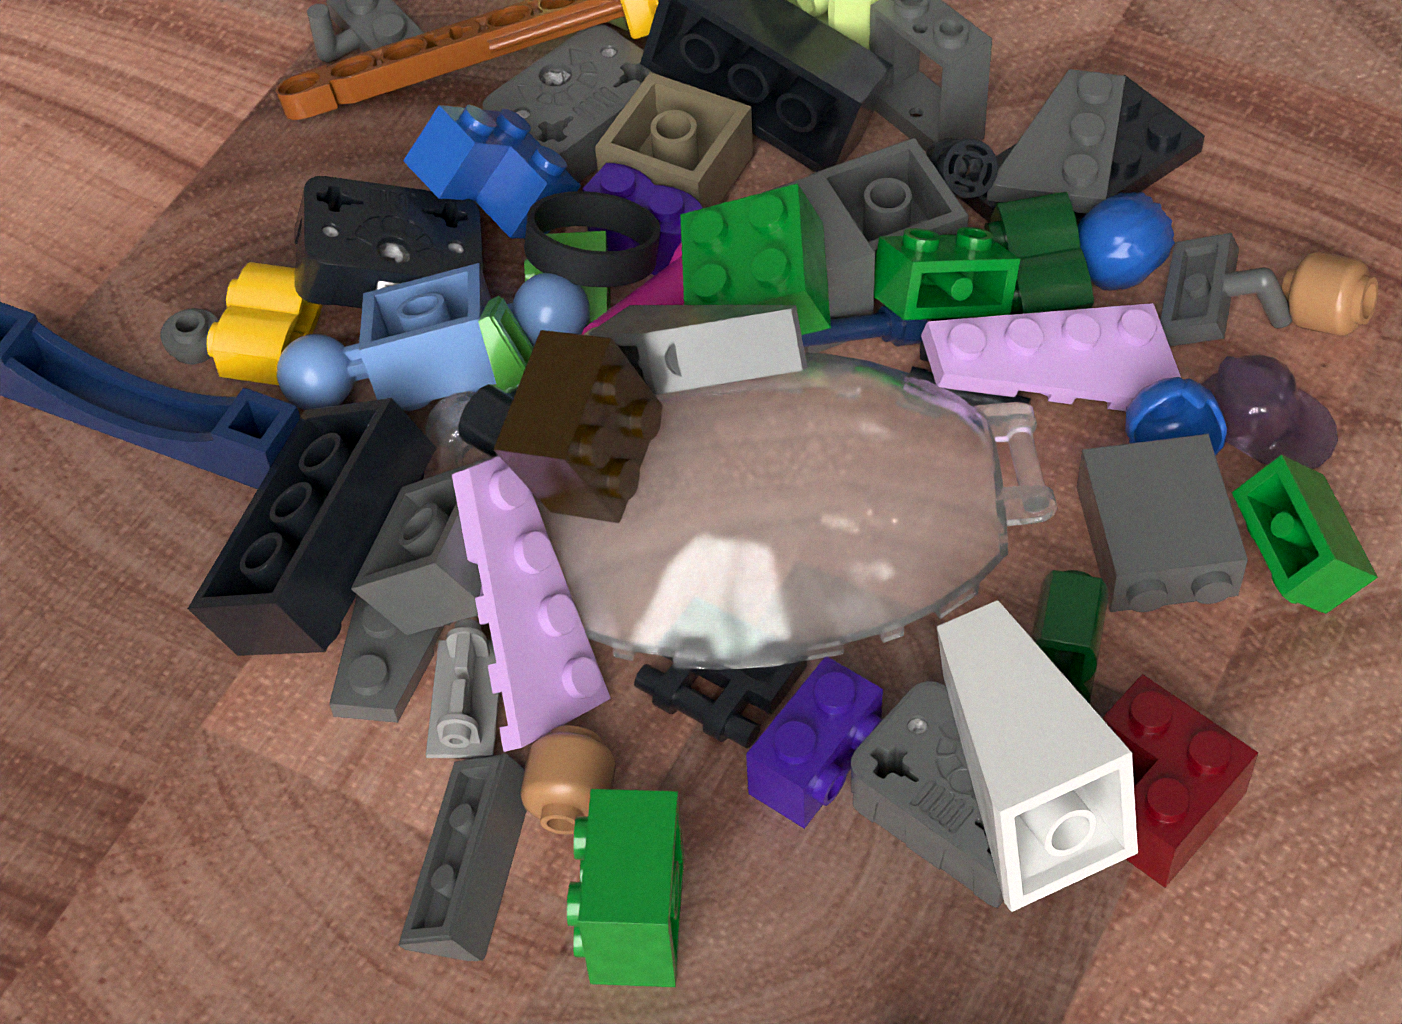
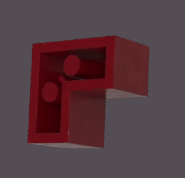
M1142 674L1102 719L1132 752L1138 853L1125 860L1166 888L1246 794L1259 752Z

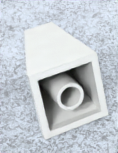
M998 600L937 626L944 681L1003 900L1010 911L1013 912L1137 854L1132 752Z

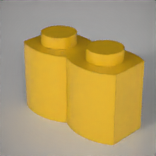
M249 262L241 271L238 279L234 278L231 280L226 296L227 309L222 314L219 322L212 323L207 336V352L210 357L214 358L219 377L279 385L277 381V364L282 352L295 339L313 334L322 310L321 304L307 302L296 292L294 286L295 268Z

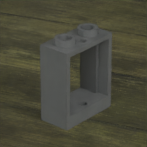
M878 0L871 4L869 50L893 64L874 110L909 139L915 138L926 152L937 141L944 139L969 138L983 140L985 136L992 38L942 0ZM920 51L943 68L941 87L919 71ZM917 113V114H920V115H922V116H920V117H913V116H911V115Z

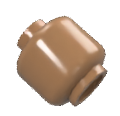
M1324 252L1310 253L1303 258L1297 269H1289L1281 287L1289 303V313L1295 325L1302 329L1337 336H1346L1354 332L1359 324H1367L1372 318L1378 298V281L1375 277L1370 276L1369 269L1362 260Z
M559 726L552 729L549 734L535 740L528 751L521 787L523 806L534 817L540 819L541 826L546 830L557 834H574L576 816H588L591 789H613L616 770L614 754L602 743L601 737L589 729L579 726Z

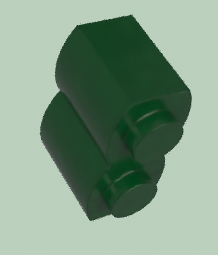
M1067 191L997 203L991 216V222L985 223L984 230L991 232L994 241L1021 259L1010 313L1014 315L1092 308L1094 296L1090 274L1080 247L1077 222Z
M1053 570L1044 578L1041 585L1031 638L1090 704L1109 598L1108 588L1102 578L1092 577L1082 571Z

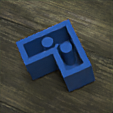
M439 105L403 160L439 199L465 200L469 198L474 200L510 238L525 239L528 211L535 202L553 194L578 191L581 186L565 170L567 167L566 161L552 149L542 146L529 133L531 130L529 123L519 114L508 109H502L500 112L482 110L473 105H467L465 108Z

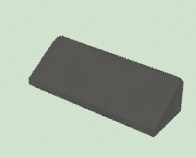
M508 754L454 762L398 944L404 950L464 961L484 960L527 811L521 799V787L525 769Z

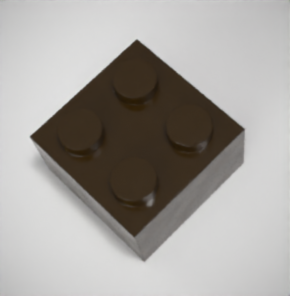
M540 330L493 450L551 513L620 523L628 500L635 495L640 480L639 470L650 440H653L659 432L663 405L612 338Z

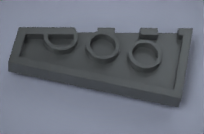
M357 594L329 702L333 717L398 723L434 656L433 647L445 625L406 635Z

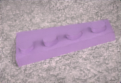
M1153 303L928 321L921 334L933 376L939 388L1015 397L1018 391H1027L1048 396V402L1073 404L1076 398L1105 401L1107 402V409L1126 411V407L1143 388L1161 379L1181 378Z
M497 455L452 474L467 559L469 562L478 564L482 587L480 596L475 597L480 625L489 624L496 663L487 666L493 694L502 692L508 726L499 727L503 751L505 752L525 747L550 733L552 729L570 722L608 701L611 697L533 494L500 456Z

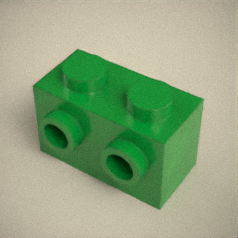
M962 227L957 230V234L939 235L936 232L920 228L906 229L903 236H879L874 271V297L903 320L1010 315L1021 259L994 241L993 234L984 229Z
M1280 455L1231 492L1246 521L1247 530L1256 542L1271 572L1276 588L1290 603H1300L1327 614L1378 578L1323 474L1284 455Z

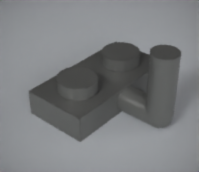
M326 0L327 6L324 4H314L307 10L317 56L321 61L327 63L358 48L364 53L424 33L393 0ZM331 19L342 30L337 35H334Z
M1232 233L1175 242L1160 318L1169 347L1225 339L1231 297L1256 293L1274 328H1284L1292 323L1289 303L1271 269L1262 267L1236 271L1239 247Z

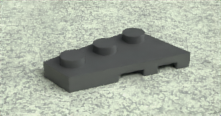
M1069 69L998 169L997 178L992 187L987 191V201L1003 203L1067 191L1074 212L1087 214L1094 206L1107 198L1126 76Z

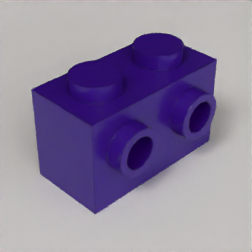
M825 656L746 753L748 794L805 829L823 805H829L836 798L844 785L847 774L851 770V759L855 750L883 720V689Z

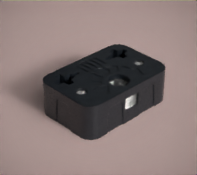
M315 176L305 183L294 228V244H296L294 286L298 295L307 302L329 306L338 305L362 308L363 293L476 263L480 264L483 272L480 212L478 206L471 199H439L429 190L329 176Z

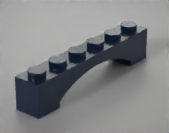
M0 302V396L255 489H258L300 419L299 410L296 405L244 387L237 396H210L170 388L135 376L69 343L39 323L34 313Z

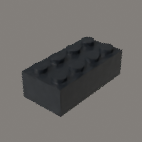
M659 0L640 62L642 66L657 75L751 106L752 133L815 172L844 163L860 143L893 67V64L787 0Z
M392 398L304 410L187 609L237 656L326 652L328 646L337 638L341 631V623L357 595L351 587L401 488L423 480L424 471L437 447Z

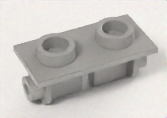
M471 619L457 621L454 629L447 633V639L439 640L426 758H481L494 756L500 693L493 694L487 665L496 663L492 640H487L486 635L481 631V625L477 621Z

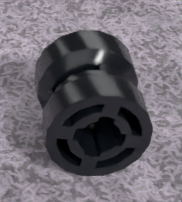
M969 138L944 139L937 141L926 152V155L955 197L975 198L981 196L992 187L997 178L998 163L996 155L990 146L981 140ZM970 166V172H969L968 176L966 177V174H967V172H968V167Z

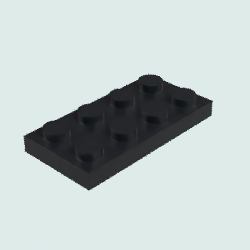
M1127 76L1124 85L1107 198L1122 192L1140 193L1202 152L1205 138L1204 134ZM1015 145L996 156L998 169ZM987 192L975 198L959 197L988 223L991 222V216L996 204L1002 203L987 201ZM1074 212L1077 227L1086 213Z

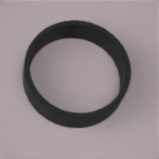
M574 191L557 193L538 200L530 207L527 215L524 252L529 262L541 272L556 274L573 284L588 287L624 286L643 280L655 269L661 229L658 220L651 212L630 200L598 192ZM569 226L597 227L623 234L639 243L640 246L621 251H591L562 244L544 233L556 228Z

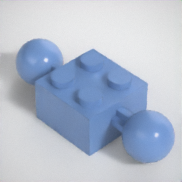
M476 263L363 293L359 343L345 347L338 340L323 334H309L295 339L284 349L277 364V381L282 393L293 405L303 410L337 406L348 397L355 381L369 378L377 400L392 398L402 410L413 411L425 407L432 400L455 394L474 395L481 387L487 384H496L478 323L488 301L491 300L480 264ZM541 273L529 278L516 292L513 303L507 304L533 347L540 330L582 335L583 329L588 326L590 319L589 300L583 288L552 273Z

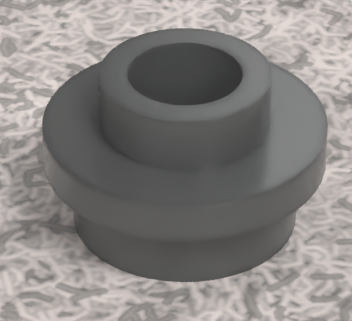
M198 308L186 309L175 313L166 320L161 329L160 337L165 350L178 361L185 364H199L211 358L207 352L208 332L212 323L218 322V319L211 312Z

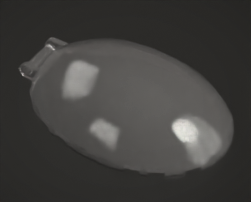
M805 353L807 368L803 371L655 395L663 405L661 426L656 437L650 440L639 470L640 480L635 495L628 500L620 523L551 513L534 494L533 497L536 505L539 507V513L587 638L612 646L613 657L633 661L635 652L673 657V667L714 670L779 666L824 658L825 656L831 657L844 654V644L879 634L883 643L904 636L905 625L933 612L941 619L976 596L979 591L980 582L1008 555L1007 526L1040 523L1047 521L1055 515L1058 507L1054 491L1044 483L1033 438V433L1037 427L1033 407L1020 402L974 406L956 394L908 372L867 360L827 353ZM996 442H1008L1018 486L1003 487Z

